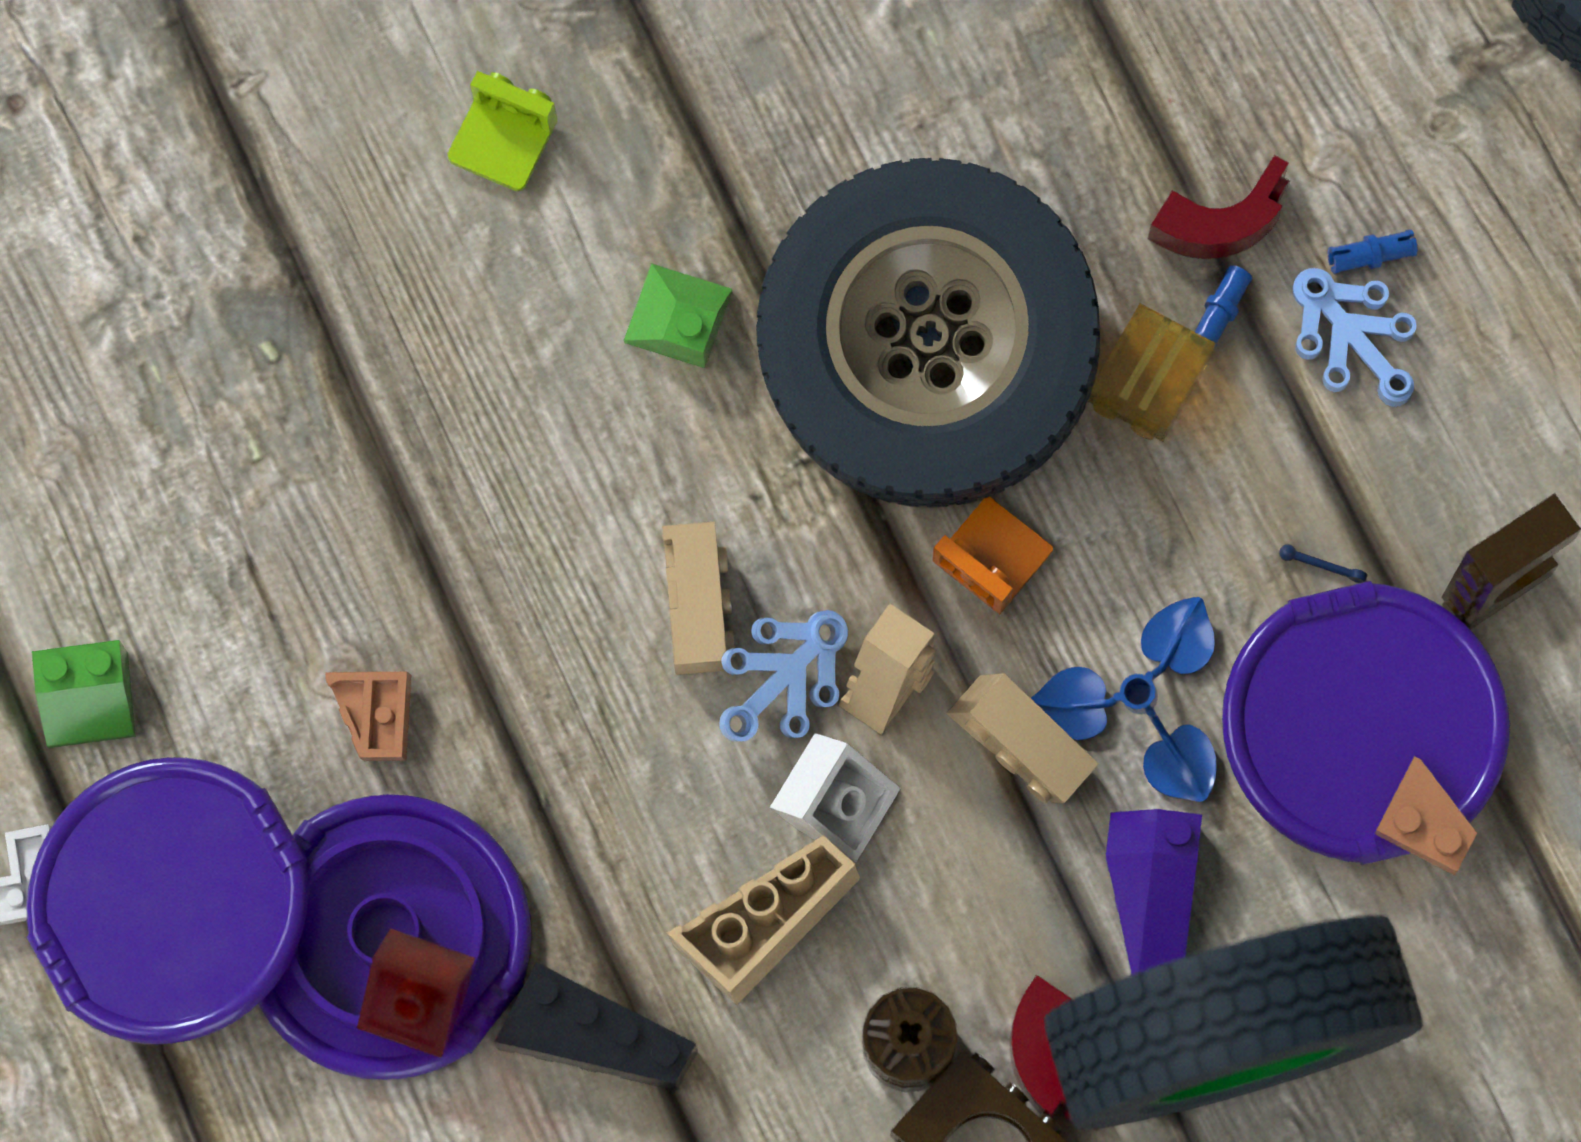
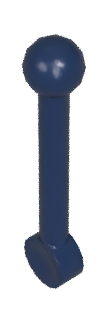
M1290 544L1283 545L1279 550V555L1284 561L1294 559L1348 577L1356 583L1366 582L1368 576L1362 570L1349 569L1298 552Z

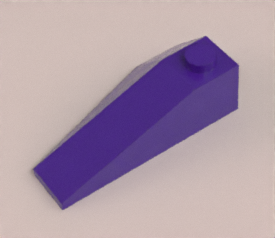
M1163 809L1110 813L1105 859L1115 895L1114 900L1120 918L1131 975L1176 961L1177 959L1184 958L1186 955L1202 814Z

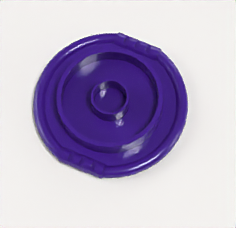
M1367 581L1288 600L1286 605L1279 608L1262 622L1240 650L1227 680L1223 698L1222 728L1226 754L1232 772L1251 805L1273 828L1294 843L1317 854L1346 862L1360 863L1361 866L1412 854L1375 835V832L1414 756L1422 760L1469 823L1476 818L1491 798L1506 763L1510 737L1509 707L1499 672L1489 653L1475 634L1450 611L1420 594L1398 587Z
M187 757L158 758L131 764L110 773L85 789L66 807L47 833L37 853L28 885L26 903L27 940L66 1011H71L91 1027L122 1040L143 1044H171L202 1038L229 1026L255 1008L275 987L288 968L302 936L307 914V859L267 789L261 788L241 773L221 764Z
M386 794L352 799L334 805L308 820L305 819L293 833V836L307 859V914L302 936L288 968L275 987L258 1004L271 1026L289 1045L311 1061L329 1070L363 1079L394 1080L424 1075L441 1069L468 1053L472 1054L523 988V981L531 952L532 930L528 899L516 868L504 849L485 829L463 813L444 804L409 795Z

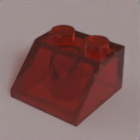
M390 928L372 959L357 1029L442 1058L467 994L475 958Z

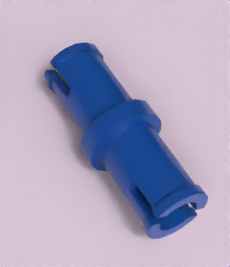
M1411 229L1378 238L1374 234L1364 236L1363 241L1337 247H1328L1329 266L1335 265L1331 267L1333 274L1364 266H1369L1370 269L1380 268L1383 262L1417 256L1416 237L1410 239V237H1414V232Z
M1230 265L1215 294L1208 296L1204 304L1206 311L1195 332L1190 337L1191 341L1199 348L1214 351L1228 322L1235 320L1239 312L1237 305L1253 279L1252 275L1245 269Z

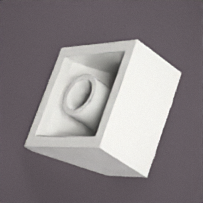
M815 733L770 808L794 828L816 840L824 835L852 862L856 863L901 788L849 744Z

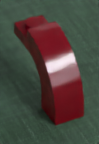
M1274 155L1251 193L1241 202L1226 208L1204 207L1172 190L1151 223L1148 239L1173 253L1199 259L1228 257L1247 250L1262 240L1279 220L1283 206L1278 202L1290 183V180L1285 178L1289 163Z
M1036 975L1019 1002L1011 1028L1010 1057L1013 1072L1022 1092L1040 1114L1044 1112L1052 1117L1060 1106L1066 1110L1063 1114L1064 1118L1074 1125L1070 1118L1044 1024V1018L1050 1011L1072 1000V998Z

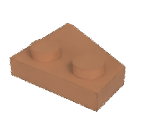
M407 671L326 672L325 674L326 682L332 689L340 707L338 710L352 735L351 740L359 758L363 761H407L412 675Z
M1415 756L1375 832V835L1453 875H1456L1477 834L1422 760Z

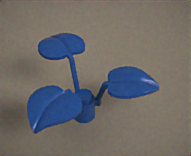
M1201 597L1187 598L1170 604L1149 620L1142 632L1141 650L1148 659L1161 663L1145 675L1133 674L1128 676L1122 682L1120 692L1115 693L1113 697L1104 700L1106 686L1102 678L1091 669L1085 667H1071L1058 672L1031 697L1073 740H1088L1102 733L1107 725V715L1104 708L1112 707L1119 702H1123L1125 707L1132 713H1146L1163 739L1151 744L1145 752L1143 769L1148 782L1158 792L1173 798L1203 802L1209 797L1215 783L1217 768L1216 755L1211 741L1200 729L1187 724L1178 727L1169 735L1153 709L1158 701V693L1153 680L1164 673L1168 666L1178 674L1188 675L1203 669L1212 658L1215 648L1214 631L1205 603Z

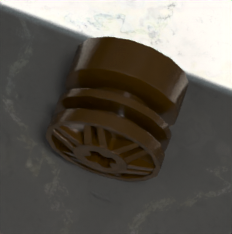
M918 987L897 988L882 995L869 1009L863 1025V1058L870 1073L884 1086L900 1092L921 1091L930 1087L950 1065L956 1051L957 1026L949 1006L936 994ZM906 1027L910 1032L916 1029L920 1031L917 1045L914 1046L910 1041L903 1044L900 1042L902 1028Z

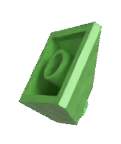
M651 263L626 332L624 343L705 368L731 297L732 289Z

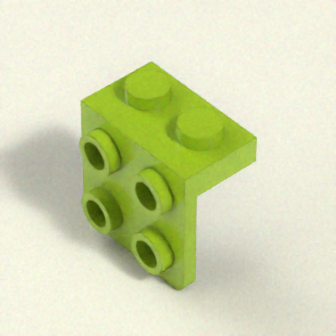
M477 70L470 84L474 101L448 151V160L452 165L511 190L522 191L526 187L558 122L555 103L542 91L532 88L525 91L513 86V82L499 73L492 72L490 75H487Z

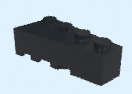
M537 962L494 1041L497 1049L501 1051L515 1052L535 1057V1059L558 1062L579 1067L583 1070L610 1074L622 1079L678 1091L698 1052L696 1043Z

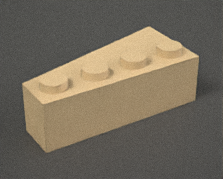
M824 835L774 866L775 869L755 881L752 879L738 888V892L717 905L714 903L699 912L700 915L683 926L680 924L667 932L673 946L736 1006L860 880L856 864Z

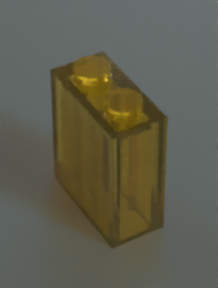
M1139 303L1098 374L1088 402L1093 404V409L1101 416L1110 420H1115L1117 417L1130 424L1131 430L1140 437L1147 440L1156 438L1164 442L1211 360L1216 343Z

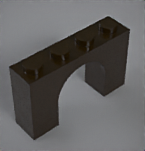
M1555 493L1465 553L1442 595V599L1445 601L1442 603V606L1454 614L1470 630L1551 577L1559 565L1552 555L1572 543L1581 531L1580 526Z
M964 1050L958 1054L894 1126L890 1137L896 1142H946L958 1128L967 1122L980 1118H994L1014 1126L1027 1142H1067L1060 1136V1133L1063 1131L1062 1127L1053 1118L1044 1112L1037 1116L1025 1105L1029 1099L1019 1088L1010 1082L1003 1086L991 1075L995 1069L985 1058L976 1052L969 1056Z

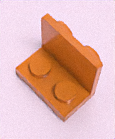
M988 497L981 501L951 538L944 535L933 548L932 561L1000 615L1052 554L1053 546L994 499Z

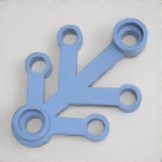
M1318 268L1302 271L1296 277L1293 284V296L1296 302L1303 307L1301 334L1298 336L1295 344L1296 353L1306 360L1314 359L1319 355L1323 341L1317 332L1320 313L1322 312L1332 324L1329 363L1323 375L1324 386L1332 392H1340L1346 388L1350 379V372L1346 367L1349 344L1380 380L1378 385L1380 399L1385 404L1393 407L1402 406L1407 403L1414 390V381L1411 375L1402 369H1394L1364 333L1391 336L1396 341L1405 342L1413 337L1417 325L1414 317L1408 313H1399L1393 318L1346 313L1337 301L1363 303L1367 308L1377 310L1382 308L1387 302L1389 296L1388 287L1381 281H1371L1365 286L1335 283L1329 273ZM1312 282L1318 283L1322 287V292L1317 294L1311 293L1307 285ZM1378 290L1383 298L1379 301H1374L1369 298L1367 292ZM1405 322L1409 325L1410 331L1401 333L1396 329L1395 324ZM1310 339L1315 342L1317 348L1313 351H1307L1302 347L1301 342ZM1331 372H1339L1344 377V381L1333 383L1329 379V374ZM1392 379H1399L1404 383L1405 388L1396 391L1391 388L1389 382Z
M830 610L819 611L813 614L807 623L778 622L769 617L761 618L754 622L751 633L753 639L759 644H772L778 639L804 640L803 644L793 654L748 653L742 648L729 649L723 654L722 667L731 675L744 674L748 670L775 671L742 706L730 707L722 713L719 726L722 734L728 740L747 741L751 739L758 730L757 716L786 687L787 713L780 721L781 732L788 738H801L805 736L810 727L809 719L806 716V666L816 656L818 682L810 689V700L815 706L820 708L832 707L837 703L839 690L835 685V652L845 645L848 638V627L841 615ZM764 623L769 624L772 628V635L769 639H765L761 635L760 630ZM823 624L827 625L831 632L829 639L826 641L819 634L820 627ZM735 653L739 654L742 658V666L738 670L731 665V657ZM823 686L828 688L830 692V698L827 702H823L819 698V690ZM735 715L742 722L741 729L738 732H734L730 727V720ZM793 717L798 718L800 721V729L797 733L792 732L789 728V722Z

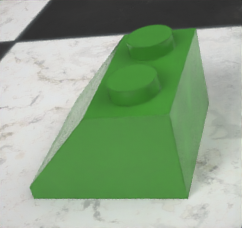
M120 640L32 651L35 695L48 748L136 737L128 652Z

